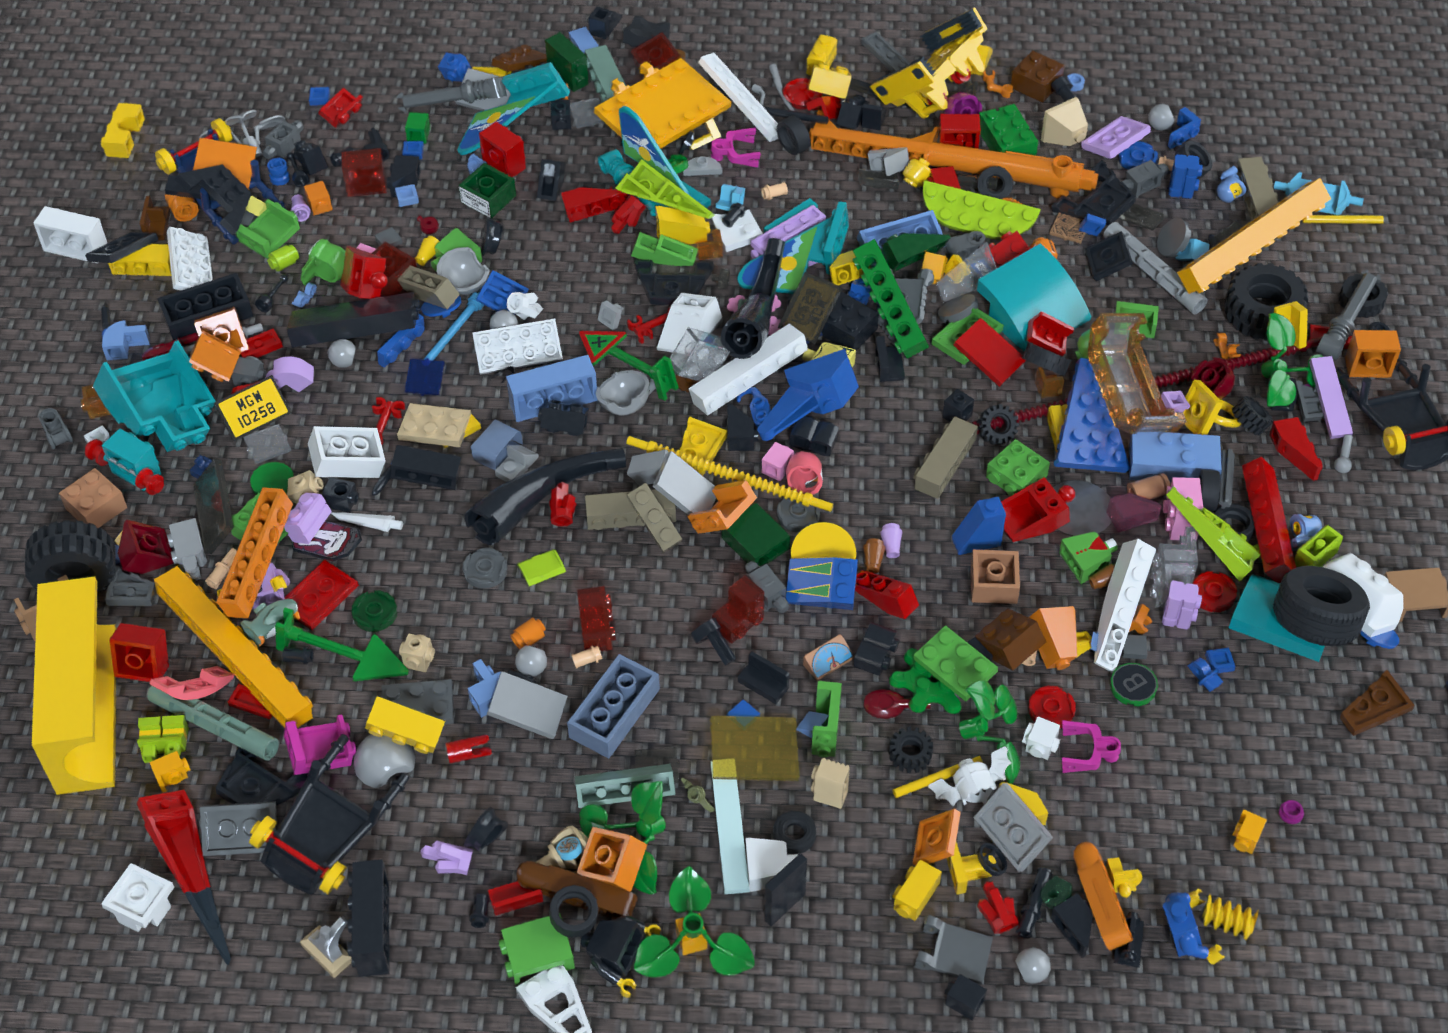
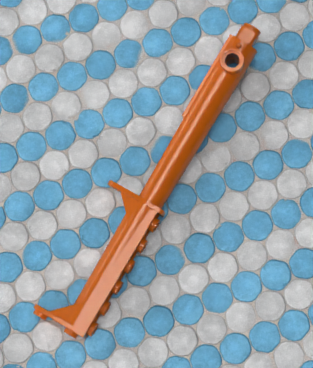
M818 110L817 115L824 116L823 110ZM829 120L828 124L816 123L809 132L811 149L868 158L869 150L907 147L909 161L911 159L919 160L921 157L929 162L930 166L941 168L953 166L954 170L978 175L988 167L1000 166L1010 173L1013 181L1050 188V194L1055 198H1060L1063 195L1067 197L1070 191L1079 192L1080 189L1091 191V189H1096L1098 173L1084 169L1083 163L1073 162L1070 157L1065 155H1059L1053 159L1011 151L1003 153L937 143L939 127H934L933 132L910 139L837 128Z

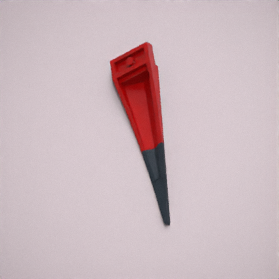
M185 790L138 798L137 806L145 821L144 827L223 960L229 965L231 958L205 867L194 809Z

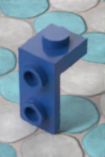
M1186 107L1179 110L1177 125L1181 128L1170 134L1168 148L1170 149L1180 146L1186 140L1195 137L1200 131L1201 119Z

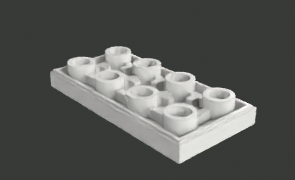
M169 227L167 237L173 289L181 291L212 281L208 238L202 234H195L181 228Z
M555 319L472 333L480 375L502 371L508 366H513L516 369L563 360Z

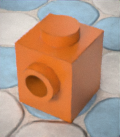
M323 181L304 186L306 199L314 216L332 211L330 196Z

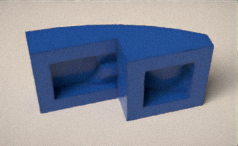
M859 278L851 283V289L847 295L866 305L871 297L869 292L872 289L870 285H865L862 278Z

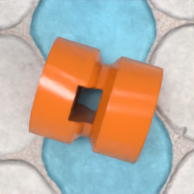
M165 194V200L176 220L182 222L190 221L198 214L199 207L194 198Z

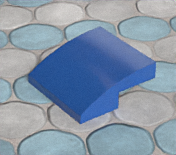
M492 270L476 301L495 311L508 310L507 298L511 293L520 292L526 294L529 289Z

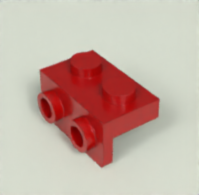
M343 87L319 110L318 114L337 128L340 124L344 125L353 112L356 114L361 109L363 96L359 95L355 98Z
M1009 231L1001 237V242L996 245L993 242L984 248L985 253L982 257L994 269H997L1030 250V248L1018 231L1014 233Z
M1040 312L1028 322L1027 341L1063 356L1066 354L1067 337L1074 332V328L1044 312Z

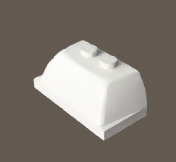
M1352 553L1335 558L1323 566L1353 579L1366 592L1370 602V609L1362 628L1365 634L1373 637L1396 628L1403 611V594L1391 585L1385 576L1376 573L1371 569L1370 564L1360 560Z

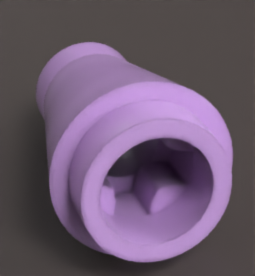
M294 195L292 197L291 211L297 215L298 221L307 220L311 213L309 206L301 195Z
M885 524L880 535L886 547V556L888 558H897L900 556L902 530L898 524Z

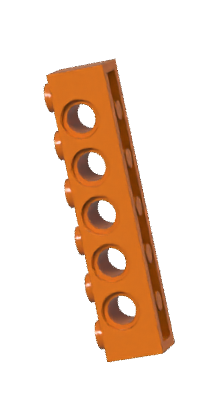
M262 488L216 602L227 617L249 618L293 506V503L283 489Z

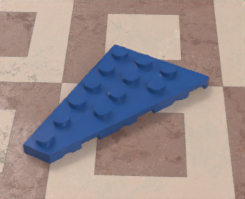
M1080 358L1076 362L1074 369L1073 386L1068 396V407L1064 414L1066 417L1061 427L1060 443L1057 445L1056 450H1058L1054 461V467L1126 473L1130 466L1099 361Z

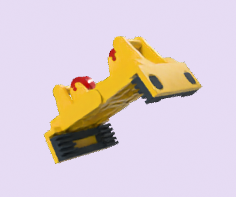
M974 7L920 36V38L923 37L922 41H925L924 45H927L926 48L930 49L928 52L934 51L928 60H924L925 57L923 56L895 72L876 79L872 83L870 88L884 105L892 103L898 107L907 103L921 118L925 119L931 113L947 109L948 90L944 81L946 78L956 84H962L968 81L972 74L984 71V64L976 48L983 41L982 34L987 30V27L976 8Z

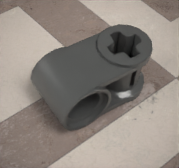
M973 231L961 236H955L946 243L945 247L950 257L953 254L959 255L963 261L979 258L985 253L983 246L985 235L980 231Z
M47 408L41 411L39 420L52 450L65 442H73L67 426L63 423L56 409Z

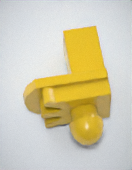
M1119 857L1107 859L1106 869L1115 892H1119L1124 898L1129 897L1131 891H1136V886L1142 881L1141 872L1138 869L1123 871Z

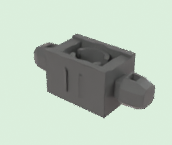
M299 120L291 124L282 121L265 137L267 146L263 150V156L267 159H271L275 155L281 158L286 157L295 148L294 144L301 141L300 132L303 130V123Z
M1149 160L1127 170L1126 179L1122 182L1137 197L1161 185V178L1169 172V167L1166 164L1156 165L1152 160Z
M753 561L747 563L745 570L749 577V589L766 610L774 607L779 613L786 612L789 609V605L786 600V587L767 564L760 567Z

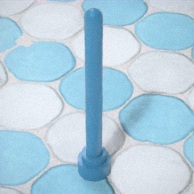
M474 292L468 298L466 309L422 360L424 367H428L471 314L483 308L484 305L476 301L479 293Z

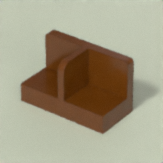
M146 196L140 219L142 232L156 233L158 240H165L171 213L169 206H153L151 197Z

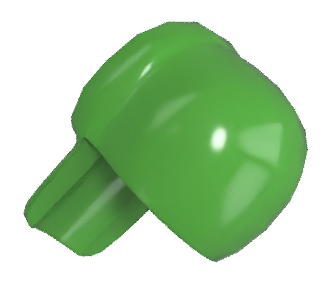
M327 239L318 240L310 249L309 259L302 268V284L306 286L314 276H318L328 282L339 281L342 278L346 250L330 243Z

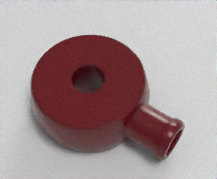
M421 215L417 217L423 233L434 234L439 228L437 219L434 217L423 218Z

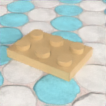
M410 403L397 433L398 440L460 447L471 416V410Z

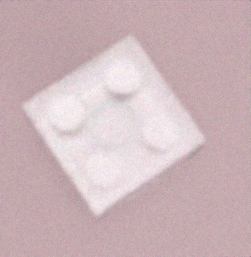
M688 327L670 359L673 369L678 376L701 381L721 368L730 352L725 346H722L720 336Z

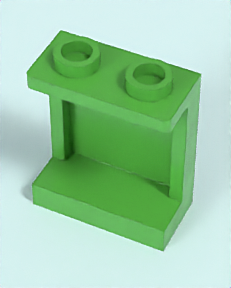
M269 199L265 201L267 209L248 227L240 224L236 232L239 242L267 259L269 258V253L279 249L300 229L298 217L293 211H288L279 203H274Z
M818 681L816 712L827 714L829 718L828 726H813V755L835 757L842 683Z
M549 916L501 929L503 939L498 940L502 955L507 954L509 962H505V968L508 978H514L515 985L520 984V977L563 965L567 971L575 969L568 938L554 929Z

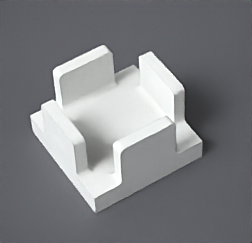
M130 863L101 904L104 909L114 913L119 923L139 932L142 927L146 928L150 921L155 926H158L171 908L168 896L174 889V885L172 882Z

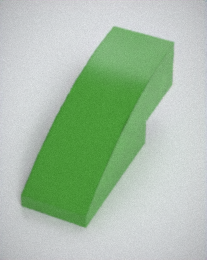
M640 232L631 256L641 260H653V263L663 265L693 266L698 249L662 234L657 239Z

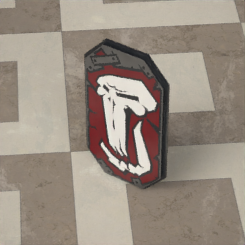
M325 521L309 544L294 543L292 540L291 544L294 552L336 561L349 556L362 541L360 530L357 528Z

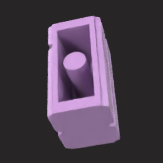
M303 494L295 508L290 511L284 529L288 532L290 539L294 543L309 544L332 512L329 506L325 504L326 501L321 494Z
M1174 580L1171 582L1163 611V625L1177 626V628L1187 630L1190 627L1191 621L1196 622L1202 600V595H1198V585L1190 583L1185 585L1184 582Z

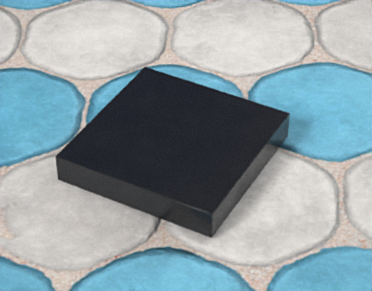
M1122 231L1085 248L1095 281L1133 265L1126 238Z

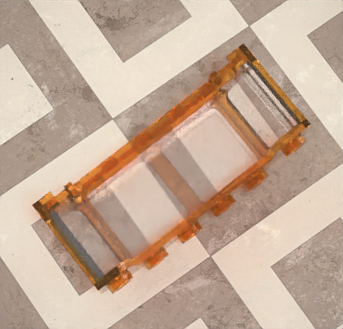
M1101 313L1091 325L1087 355L1114 427L1131 434H1137L1138 432L1176 433L1187 421L1183 412L1175 413L1174 409L1165 408L1140 344L1145 335L1139 334V327L1141 324L1147 323L1144 313Z

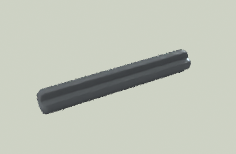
M1232 449L1223 450L1221 453L1222 471L1220 474L1218 503L1222 509L1230 507L1232 504L1235 457Z

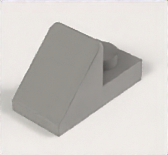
M907 147L869 150L868 152L871 172L886 171V176H890L904 170L909 163Z
M508 445V457L495 470V476L505 482L516 478L528 470L538 459L539 454L522 445Z

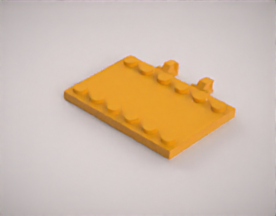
M680 58L660 70L654 69L648 62L641 64L640 73L645 75L644 79L631 87L630 85L625 86L624 82H620L616 78L611 82V90L615 96L594 107V113L622 138L619 109L623 106L629 107L641 118L661 149L687 134L690 130L697 128L729 109L731 101Z

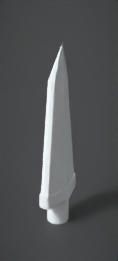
M331 513L340 521L388 532L391 528L401 530L403 527V521L395 520V516Z

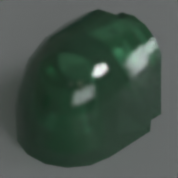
M1054 876L1052 880L1049 879L1041 891V899L1048 909L1053 910L1054 907L1071 898L1073 892L1072 884L1057 876Z

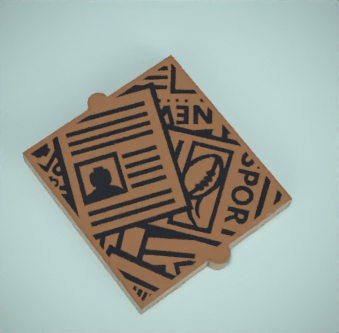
M1059 212L1050 235L1063 238L1065 241L1070 240L1081 244L1086 234L1079 231V225L1083 219Z

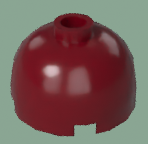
M1212 357L1214 360L1208 362L1204 360L1194 369L1191 380H1201L1221 400L1232 391L1235 376L1232 368L1222 358Z

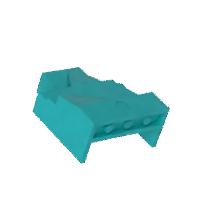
M179 340L174 342L170 352L114 370H111L107 362L102 364L93 387L104 406L118 424L124 423L136 437L141 435L149 436L155 432L166 451L169 452L172 450H182L187 445L193 443H202L210 430L204 417L212 412L216 401L198 371L191 367L192 364L189 363L190 358Z

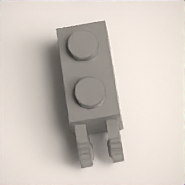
M196 518L170 524L171 534H168L167 538L170 548L174 547L175 551L171 552L174 565L179 564L182 572H187L192 581L196 582L201 577L199 567H203L207 563V558Z

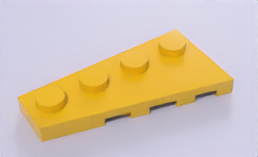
M689 417L680 453L686 452V455L691 454L692 457L697 456L698 459L702 457L703 461L708 459L709 463H711L726 440L728 430ZM697 467L693 468L702 476H704L705 472H703L702 469L697 470Z

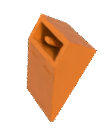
M202 330L190 353L189 363L192 364V368L200 372L206 370L212 373L211 377L220 382H223V380L229 382L241 349Z

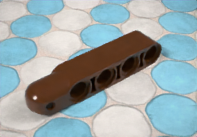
M525 861L517 868L516 878L523 888L531 891L541 889L542 894L549 898H553L557 891L567 886L576 885L586 888L592 892L597 900L598 914L611 919L624 915L632 917L633 909L638 901V897L629 891L556 866H545L534 861ZM569 898L563 901L564 903L589 911L588 906L581 899Z

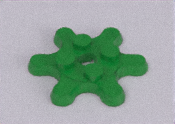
M914 648L909 649L904 654V661L910 666V670L894 672L889 677L890 685L894 688H906L912 692L913 698L909 702V708L913 712H924L928 704L939 703L948 713H959L961 702L955 696V693L940 680L935 683L930 682L927 678H930L932 674L914 660V654L918 650Z

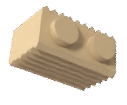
M825 758L821 760L820 765H815L811 779H814L811 786V791L814 792V801L842 809L848 793L850 767L848 765L845 766L844 763L840 765L839 762H831L830 759L826 760Z

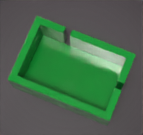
M1015 104L1000 107L998 111L992 109L979 113L980 135L990 151L1003 153L1011 151L1037 155L1038 140L1032 130H1029L1030 127Z

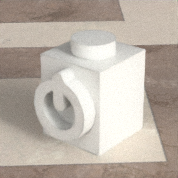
M1037 717L1035 724L1030 722L1022 740L1023 743L1027 744L1025 751L1034 757L1048 760L1051 752L1056 753L1058 749L1060 725Z

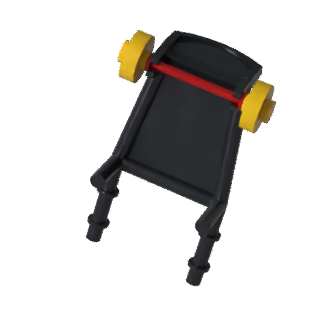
M1398 357L1395 370L1401 372L1406 384L1411 385L1413 389L1368 399L1372 381L1370 378H1363L1359 394L1358 387L1353 386L1349 380V375L1341 369H1336L1339 384L1345 388L1347 396L1352 398L1357 406L1384 433V446L1391 455L1400 454V466L1403 469L1423 470L1448 460V420L1444 423L1426 392L1431 369L1430 365H1422L1418 381L1417 375L1412 373L1407 367V362Z
M341 734L337 741L331 743V748L323 759L320 758L312 762L305 783L275 832L272 831L277 821L266 816L262 821L258 820L250 831L252 836L249 844L258 849L264 842H267L261 862L282 881L310 895H313L318 887L327 895L334 888L338 890L346 878L343 876L346 866L341 864L340 861L373 828L384 812L392 807L391 803L399 792L405 790L404 786L409 780V777L404 773L397 780H393L390 790L384 798L374 802L370 813L319 781L322 774L331 768L330 764L336 756L344 751V746L349 741V738L344 734Z

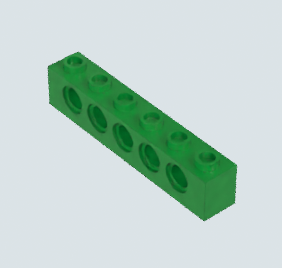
M873 239L854 249L853 252L856 257L853 261L857 269L862 268L864 272L861 277L866 286L870 285L872 291L869 294L874 303L878 302L880 308L877 310L883 320L887 319L889 323L886 325L890 336L895 335L897 342L894 344L899 354L904 353L906 358H909L929 348L876 240ZM871 264H876L875 267L869 269ZM885 280L883 284L877 285L879 281ZM888 297H893L891 301L885 302ZM901 313L899 318L893 319L896 314ZM910 330L908 335L901 336L904 331Z

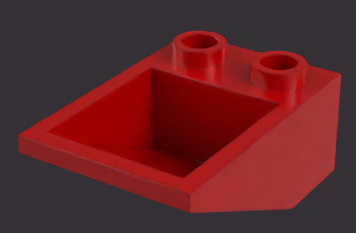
M346 246L340 286L348 294L358 298L372 299L380 297L382 288L388 283L387 276L384 274L386 258Z
M1043 477L1001 501L1006 513L1004 532L1012 542L1051 533L1070 522L1069 506L1066 503L1073 501L1075 490L1069 485H1064L1057 493L1046 478Z

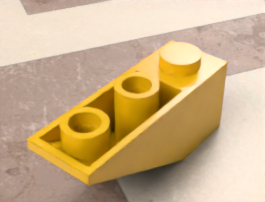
M151 244L114 263H108L112 274L172 276L168 244Z

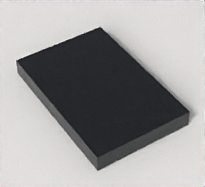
M131 231L87 253L85 257L87 262L114 263L157 241L158 237L156 233Z
M798 854L765 885V922L769 926H773L806 895L807 858L802 854Z

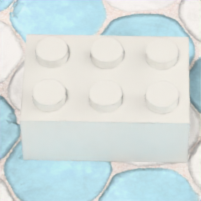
M45 206L34 221L42 248L46 252L87 261L85 257L87 253L107 244L99 218Z
M313 427L308 447L315 477H380L385 464V457L377 428Z

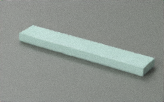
M735 760L711 761L724 893L749 892V880Z

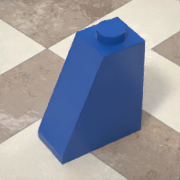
M999 496L977 501L953 533L952 540L958 555L972 553L973 550H985L1001 546L1006 513Z

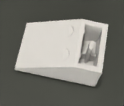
M681 293L671 305L657 350L693 355L722 318L717 298Z

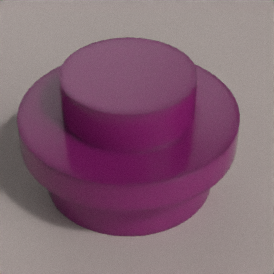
M1288 800L1281 804L1279 816L1288 824H1297L1303 819L1304 810L1299 802Z

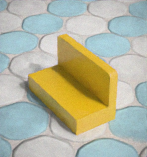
M1297 301L1275 307L1274 313L1284 316L1293 325L1296 337L1294 345L1299 349L1306 347L1308 309Z

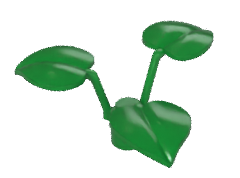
M1276 313L1269 314L1267 339L1271 347L1281 351L1271 357L1272 361L1264 362L1261 367L1263 376L1270 378L1267 394L1268 407L1287 406L1294 401L1296 387L1293 381L1289 380L1290 376L1286 372L1308 371L1307 382L1314 388L1316 385L1309 361L1312 358L1325 357L1316 354L1309 358L1308 367L1287 368L1286 362L1278 358L1287 351V347L1294 345L1296 338L1295 330L1287 318Z
M987 681L974 682L965 691L972 697L980 714L974 718L961 721L959 723L960 734L964 739L976 737L977 741L998 742L997 750L1006 747L1008 749L1007 757L1011 764L1006 767L1005 776L1007 782L1013 784L1020 770V759L1016 748L1011 742L1006 743L1002 738L984 736V734L988 731L987 721L1001 715L1006 724H1013L1016 721L1018 711L1015 700L1005 685L997 686L995 692H993L992 687ZM995 702L999 709L997 713L994 712L995 707L993 705L995 704Z
M662 781L640 783L632 790L631 804L634 811L640 814L638 822L608 825L606 810L599 805L591 804L583 807L579 813L582 832L589 838L592 827L605 830L636 827L640 835L647 837L643 842L648 844L655 839L654 835L664 832L666 827L665 820L660 815L663 799ZM645 851L633 886L641 892L655 894L657 893V865L654 857Z
M688 866L675 878L669 892V903L672 909L677 913L688 911V915L683 920V931L680 932V935L672 945L662 935L646 937L638 947L634 970L647 977H663L671 974L677 968L680 960L679 955L673 949L677 947L685 936L697 938L703 935L709 945L714 948L710 954V963L713 969L721 975L732 976L752 969L755 965V960L750 947L740 936L734 933H723L719 936L717 944H715L707 934V931L703 929L702 917L693 911L701 912L706 909L711 900V890L706 881L692 867Z

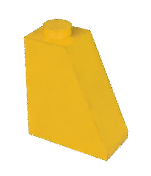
M655 206L658 239L662 234L687 245L707 242L710 225L709 221L705 222L704 217L674 208Z

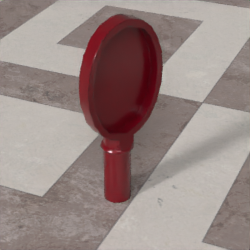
M195 332L182 338H177L174 341L153 346L142 354V360L169 353L174 342L179 340L182 346L195 342L198 339V335Z
M876 690L867 694L863 706L865 711L871 716L889 719L900 715L904 708H909L911 698L904 699L900 694L891 690ZM931 703L927 705L926 709L931 708Z

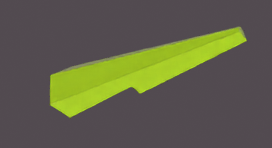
M642 159L630 175L627 173L616 187L618 191L707 219L714 217L711 211Z
M1173 486L1166 496L1240 582L1252 570L1254 561L1261 555L1259 545L1252 546L1246 541L1247 536L1242 533L1240 535L1236 533L1228 523L1203 507L1200 510L1192 504L1193 499L1183 497Z

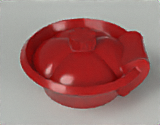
M794 79L784 86L783 95L794 108L807 109L806 103L822 97L823 93L808 89L810 79Z

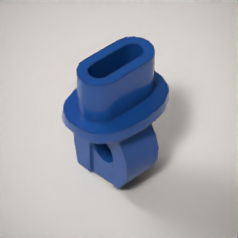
M1198 658L1188 665L1193 674L1199 679V686L1204 685L1209 692L1223 683V680L1217 675L1219 671L1217 669L1212 671L1204 659Z

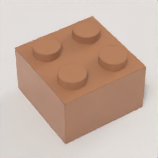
M96 468L59 492L65 509L78 521H83L85 524H95L97 528L127 508L122 492Z
M973 550L971 560L972 602L1017 604L1020 591L1019 551Z

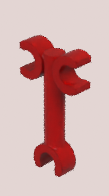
M671 306L668 308L667 313L646 323H643L642 317L639 315L636 316L637 323L627 320L628 329L635 332L639 343H644L643 336H648L651 340L653 339V331L651 329L666 322Z
M376 397V404L381 406H372L374 414H381L375 428L378 430L381 445H383L382 433L391 413L395 418H402L401 411L397 409L405 410L406 407L403 401L386 402L384 398Z

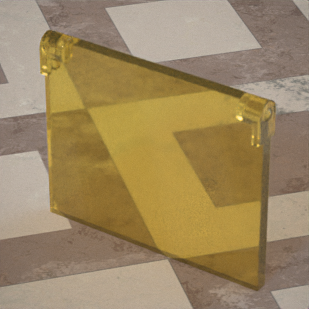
M711 716L713 779L799 781L796 718Z

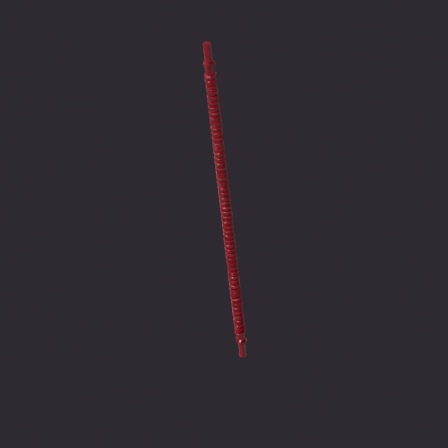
M1322 337L1307 340L1306 347L1299 349L1295 345L1289 346L1287 351L1280 357L1289 356L1290 353L1294 355L1297 351L1306 352L1309 348L1317 347ZM1267 348V351L1265 349H1262L1261 352L1257 350L1256 353L1251 352L1250 355L1246 353L1245 355L1241 354L1240 357L1223 360L1234 370L1235 367L1238 369L1240 366L1245 367L1246 364L1248 366L1252 363L1257 364V361L1262 363V361L1266 362L1268 359L1272 360L1271 357L1277 355L1281 350ZM1190 367L1189 370L1186 368L1183 371L1178 370V373L1174 371L1172 375L1171 373H1167V375L1162 374L1161 377L1157 375L1155 379L1154 377H1150L1149 380L1145 378L1144 382L1142 380H1139L1138 383L1134 381L1133 384L1129 382L1127 386L1125 384H1122L1121 387L1117 385L1116 388L1111 387L1110 390L1107 388L1110 400L1111 398L1115 400L1117 396L1122 398V395L1127 397L1128 394L1133 395L1134 392L1136 394L1139 391L1143 393L1145 389L1147 391H1150L1151 388L1155 390L1156 386L1161 388L1162 385L1164 387L1168 384L1173 385V382L1175 384H1178L1179 381L1183 383L1184 380H1190L1195 368ZM1068 398L1064 401L1059 400V403L1054 401L1051 404L1049 402L1047 406L1045 404H1042L1041 407L1037 405L1036 409L1034 407H1031L1030 410L1026 408L1024 412L1022 410H1019L1018 413L1015 411L1014 416H1018L1016 422L1019 423L1021 421L1023 423L1025 419L1030 421L1031 418L1035 420L1037 416L1042 418V415L1047 417L1050 406L1066 405ZM995 417V419L991 420V428L993 430L996 427L1001 428L1002 425L1006 426L1005 421L1001 417ZM977 421L972 422V424L979 426Z

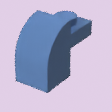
M125 320L112 324L103 334L102 348L107 361L128 359L129 346L150 345V337L146 325L127 326Z
M480 659L473 663L474 674L479 683L469 687L468 694L470 702L482 718L487 714L501 671L494 674L492 668L489 665L485 666Z

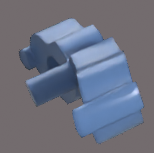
M309 282L306 285L305 292L298 291V295L292 304L297 307H304L310 298L314 296V293H316L317 285Z

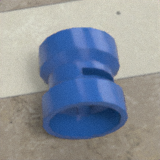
M274 158L267 163L272 184L280 186L289 181L287 163L284 159Z

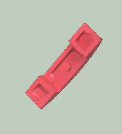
M219 666L201 669L200 677L196 679L178 682L169 676L151 679L150 685L174 698L194 700L220 690L233 680L234 674Z

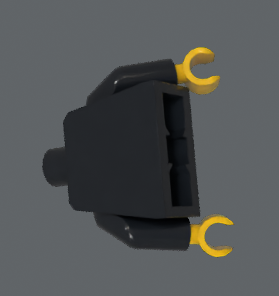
M628 915L612 920H602L598 923L594 934L586 933L581 937V946L586 948V952L591 958V965L601 977L615 986L617 984L620 986V993L626 998H629L631 994L624 989V986L629 985L635 989L636 985L632 979L623 980L621 977L627 976L637 955L638 947L644 938L650 936L651 933L660 935L661 932L658 925L653 924L646 927V923Z

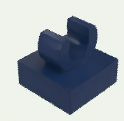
M199 455L194 461L195 465L190 469L191 476L209 484L222 468L219 463Z

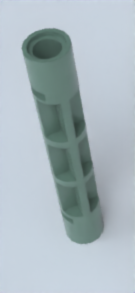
M153 686L148 691L147 697L150 702L175 715H184L187 721L264 760L272 759L278 751L279 740L199 699H177Z

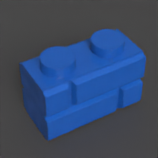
M1175 155L1169 182L1170 197L1181 196L1182 198L1191 199L1194 191H1198L1199 179H1197V176L1201 177L1202 165H1199L1198 156Z

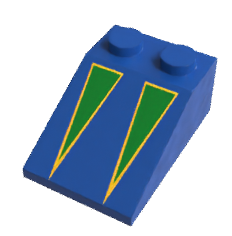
M836 557L790 559L786 591L788 604L853 610L858 560Z

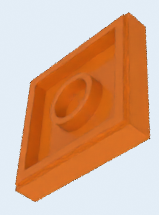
M954 808L919 822L913 865L916 866L919 860L931 864L954 856L961 812Z

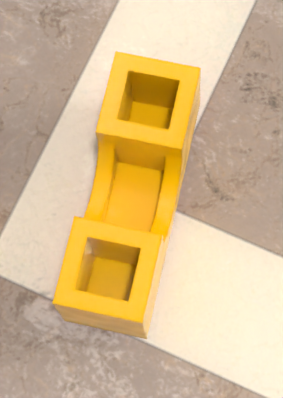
M118 103L116 110L113 111L111 122L108 123L105 136L101 139V147L104 148L107 157L129 158L134 147L130 132H140L145 120L140 104Z

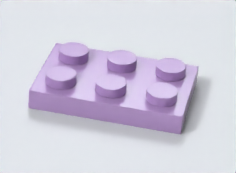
M1120 116L1082 141V149L1109 159L1114 158L1117 154L1151 132L1150 125Z

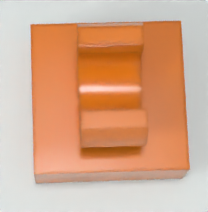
M1141 604L1137 606L1129 632L1136 630L1141 635L1148 632L1144 625L1151 624L1152 619L1147 616L1150 609L1146 605Z

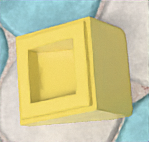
M250 196L246 210L256 216H260L267 209L266 204Z

